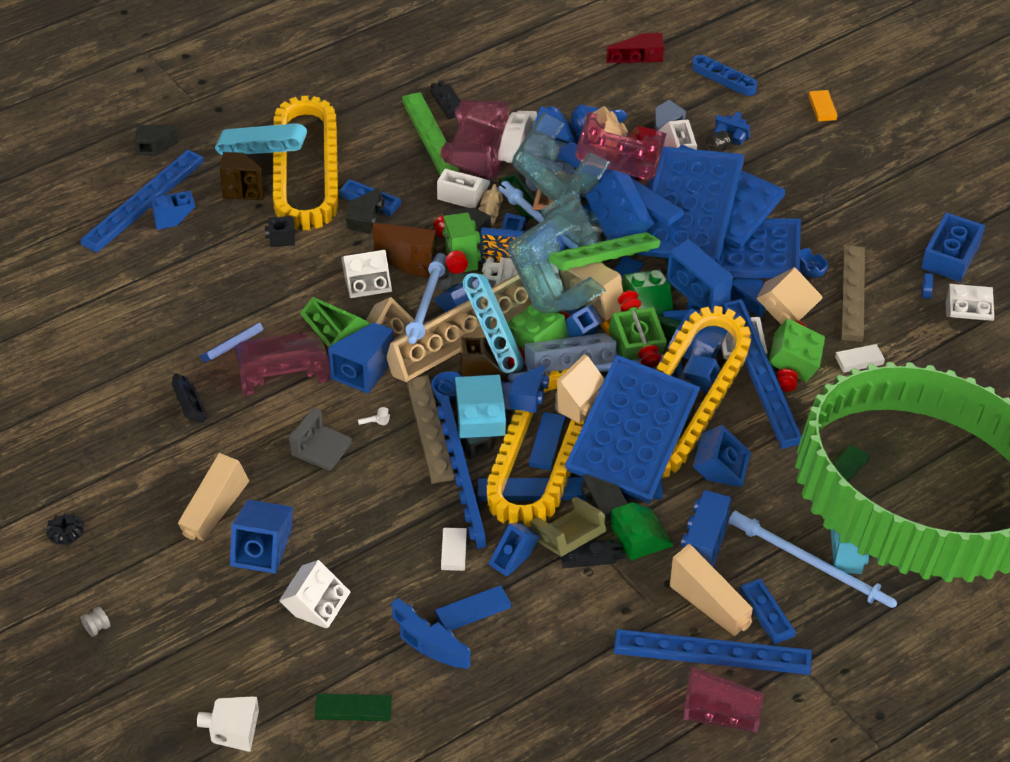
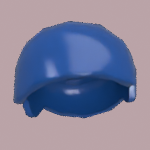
M810 248L801 249L800 273L808 278L823 276L828 269L827 260L822 257L821 253L813 255Z

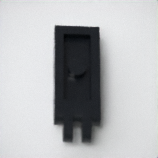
M438 81V86L436 83H431V95L448 119L466 115V107L449 84L445 85L443 81Z
M175 373L172 377V387L183 409L184 416L189 420L203 423L208 418V415L194 384L189 382L188 377Z
M612 540L589 541L562 556V568L614 564L617 560L625 558L623 544L613 543Z

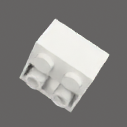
M689 120L669 121L657 131L661 147L656 167H658L663 146L679 148L682 144L697 150V144Z
M444 169L437 181V199L468 208H476L483 197V193L490 185V181Z
M385 250L341 257L350 298L392 292Z
M950 284L946 298V317L994 321L993 287Z
M317 560L301 566L279 601L295 617L328 628L350 594V591Z

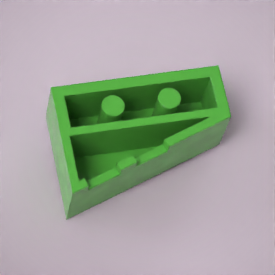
M312 297L300 312L328 348L371 324L354 314L315 297Z

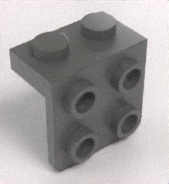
M314 407L309 414L302 418L301 424L292 430L289 436L292 456L325 470H332L352 444L351 437L323 426L322 412Z

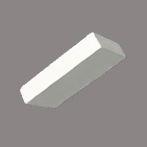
M877 344L836 352L835 356L843 373L849 372L853 368L858 370L867 368L868 364H874L875 366L883 365L885 361Z
M443 528L441 570L465 571L467 528Z

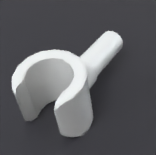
M381 407L378 409L377 415L358 419L359 425L370 422L386 425L390 418L388 408Z

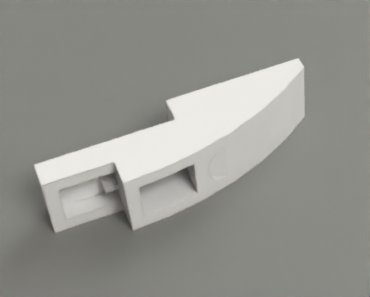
M517 111L511 113L503 132L498 161L512 163L519 160L522 154V146L526 142L527 135L536 120V111Z

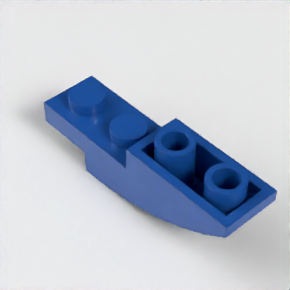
M400 598L391 603L392 618L400 624V638L420 653L441 663L468 669L471 666L470 649L465 643H460L450 629L444 628L439 622L431 627L426 619H421L415 613L412 606L405 604Z

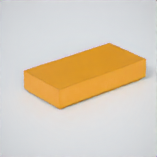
M810 91L809 99L817 121L837 120V112L829 91Z

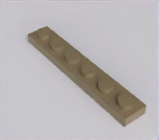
M844 245L841 340L863 342L865 247Z
M428 375L414 377L407 381V388L431 484L454 480V474Z

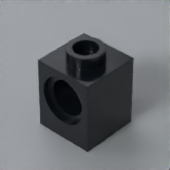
M293 216L269 218V226H265V238H269L270 247L295 246Z

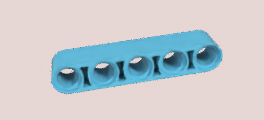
M301 124L225 129L221 132L215 149L221 155L223 152H237L248 155L297 151L303 145L307 129Z
M479 273L466 275L463 280L464 289L500 369L505 373L519 372L523 368L524 361L488 279L485 275ZM474 278L479 280V286L476 289L472 285ZM484 297L488 300V306L485 309L481 306V301ZM493 317L497 320V326L494 329L490 326V320ZM501 337L506 340V346L503 349L499 346ZM510 357L515 361V366L512 369L508 366V359Z

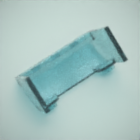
M543 112L514 154L512 163L522 175L550 200L562 203L590 192L610 162L589 151L572 177H570L554 163L560 150L559 145L554 139L565 123Z
M559 211L514 239L508 246V254L534 308L541 313L578 309L606 291L592 277L585 279L566 292L563 291L549 262V255L559 251L560 245L556 237L574 225Z

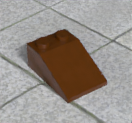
M373 223L374 251L385 250L387 263L410 275L430 277L431 274L428 268L436 255V230Z

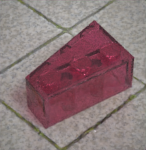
M691 666L683 720L758 733L764 693Z

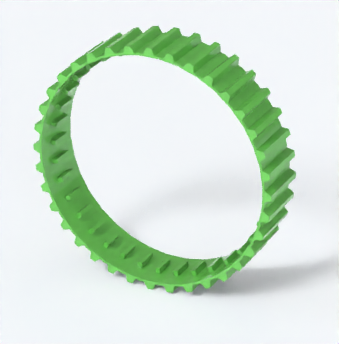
M887 362L885 367L879 368L874 364H868L864 371L853 368L850 370L848 377L836 376L834 385L827 383L824 386L822 395L817 394L813 407H811L797 449L798 456L795 462V468L799 469L796 478L797 483L804 485L802 496L804 499L812 501L811 512L821 515L825 519L823 526L826 529H834L839 533V540L842 543L850 542L858 547V554L862 556L870 554L877 558L879 565L885 566L889 563L897 566L899 572L903 574L913 571L920 573L921 577L927 580L932 575L941 576L945 582H951L953 577H962L966 582H973L975 576L981 575L988 580L993 578L996 571L1004 574L1009 573L1010 528L984 533L952 532L931 528L893 514L870 501L840 475L829 460L822 446L819 433L823 427L836 419L853 413L869 410L908 411L934 417L963 428L995 448L1010 462V398H1001L995 394V389L990 386L984 388L977 385L974 378L963 379L957 377L955 371L948 370L944 373L936 371L934 366L927 365L926 368H919L910 362H907L906 366H896L892 362Z

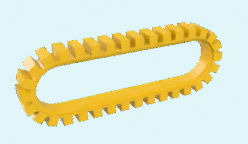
M301 96V101L294 97L289 99V103L284 101L280 104V108H277L275 111L274 125L288 124L293 118L301 115H314L323 121L324 202L319 207L306 211L294 209L287 203V151L273 152V201L277 217L293 216L294 228L296 230L300 225H302L303 230H310V225L313 224L315 229L323 227V222L328 224L332 221V216L335 217L337 214V123L333 106H330L329 102L326 100L321 102L320 98L315 96L310 101L308 96Z
M714 306L713 313H711L709 307L701 308L700 314L695 311L690 315L689 322H684L681 331L675 337V342L671 343L669 351L665 353L662 359V363L660 362L656 368L657 371L671 376L696 334L705 327H722L730 332L735 339V348L676 445L662 478L668 477L671 470L674 473L681 468L682 462L685 463L690 452L695 447L696 441L698 442L702 431L707 427L709 420L714 415L715 409L720 405L721 399L726 395L728 388L733 383L734 377L736 378L740 367L743 366L751 342V333L749 327H744L746 321L741 316L734 320L736 312L730 309L727 310L725 315L722 314V307Z
M563 369L562 373H559L558 370L549 371L548 389H544V393L557 389V380L568 369ZM515 410L511 424H509L507 429L508 434H505L504 444L500 447V454L497 455L496 464L493 465L492 474L489 475L487 480L489 511L493 516L497 515L498 521L503 524L508 519L509 524H519L520 521H523L525 526L531 527L530 521L534 518L539 517L546 521V516L550 518L553 516L555 507L560 505L561 497L564 494V487H566L568 476L570 477L571 474L565 468V464L587 417L581 423L571 419L542 497L532 504L516 505L508 502L502 493L534 412Z

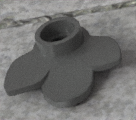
M446 268L444 275L438 277L435 287L447 290L452 285L463 284L465 276L470 273L453 274Z

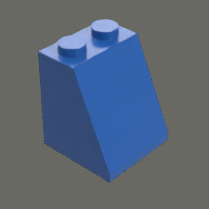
M373 322L331 345L328 348L330 379L369 394L389 368L386 356L390 343L394 341L393 329Z
M247 500L232 523L230 566L276 574L292 529L293 507Z

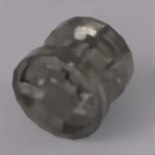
M723 130L717 132L716 135H709L706 139L710 151L720 152L721 150L729 149L731 146L730 138Z

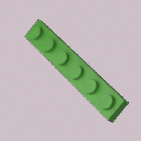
M421 92L402 96V103L439 174L441 175L444 169L459 171V164Z
M648 232L550 253L549 262L557 266L559 270L566 271L570 268L584 267L591 263H601L604 260L617 259L625 255L630 256L638 252H648L651 249L659 248L660 240Z

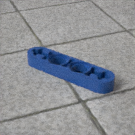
M697 55L693 57L692 70L743 95L751 96L756 93L757 81L754 78L707 56Z

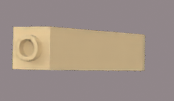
M221 453L217 455L178 522L185 537L191 540L197 538L204 541L246 487L249 479L238 460Z
M688 544L673 557L670 587L733 636H736L741 630L745 631L752 623L751 615L753 608L693 546Z

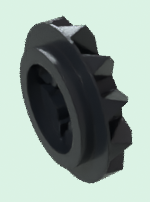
M65 512L62 516L55 515L53 520H48V526L45 528L46 535L50 541L56 544L64 545L75 542L84 531L81 517H76L74 513L67 515ZM64 524H67L65 533H63L61 528Z

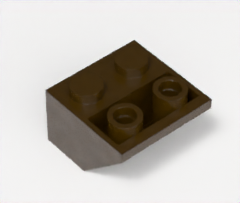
M223 152L219 167L223 199L263 200L261 167L244 153Z
M461 337L460 367L462 377L500 375L501 381H506V373L500 369L489 343L484 338Z

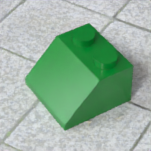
M660 270L625 274L621 282L623 292L630 290L638 293V299L641 301L639 309L654 307L656 314L659 316H663V311H674L670 283Z
M634 502L612 509L610 527L618 541L623 544L624 551L630 561L673 546V542L652 509Z

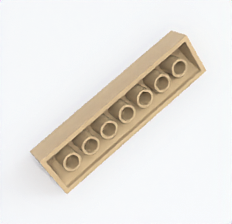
M528 267L491 287L506 322L534 303L540 306L544 305L532 267ZM485 297L481 301V306L484 309L488 306V300ZM470 300L424 324L425 335L423 338L417 339L415 344L408 342L407 334L391 342L386 359L392 376L407 382L459 353L461 350V337L486 338ZM494 317L490 320V326L493 329L497 326V320Z

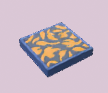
M482 228L481 263H486L487 258L494 259V263H500L501 257L521 259V242L523 241L524 231Z

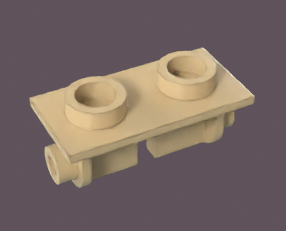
M493 184L491 190L483 193L480 203L481 207L478 208V210L491 216V226H494L501 203L503 202V195L498 190L496 184Z

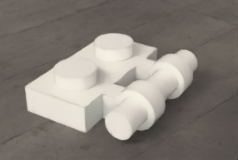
M501 257L500 263H494V259L487 258L482 268L483 275L488 279L490 286H495L520 272L521 259Z

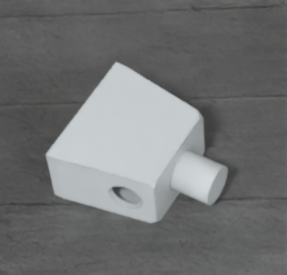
M257 697L219 698L215 701L213 713H198L197 727L209 728L211 741L215 744L251 751L259 713Z

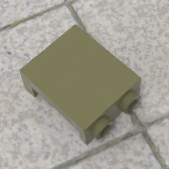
M578 497L572 498L574 510L557 520L547 523L536 517L530 521L532 530L540 535L537 542L560 557L606 532L604 513Z

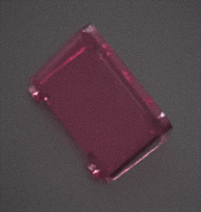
M461 100L459 108L455 111V118L459 122V127L453 143H445L440 150V156L444 162L482 178L495 180L502 161L498 160L501 140L510 117L507 102Z
M588 112L577 145L576 157L584 163L619 171L642 179H652L657 171L667 133L657 131L654 137L649 138V136L645 135L643 142L604 131L606 124L602 123L600 125L598 123V114Z
M315 331L243 341L235 347V358L243 395L254 394L256 384L264 385L263 377L304 370L307 371L308 377H312V375L317 376L319 383L330 382L327 351L322 339Z

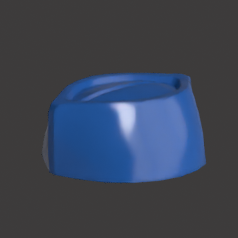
M441 372L433 378L431 386L438 404H440L439 397L448 395L450 402L456 399L455 377H462L458 372Z

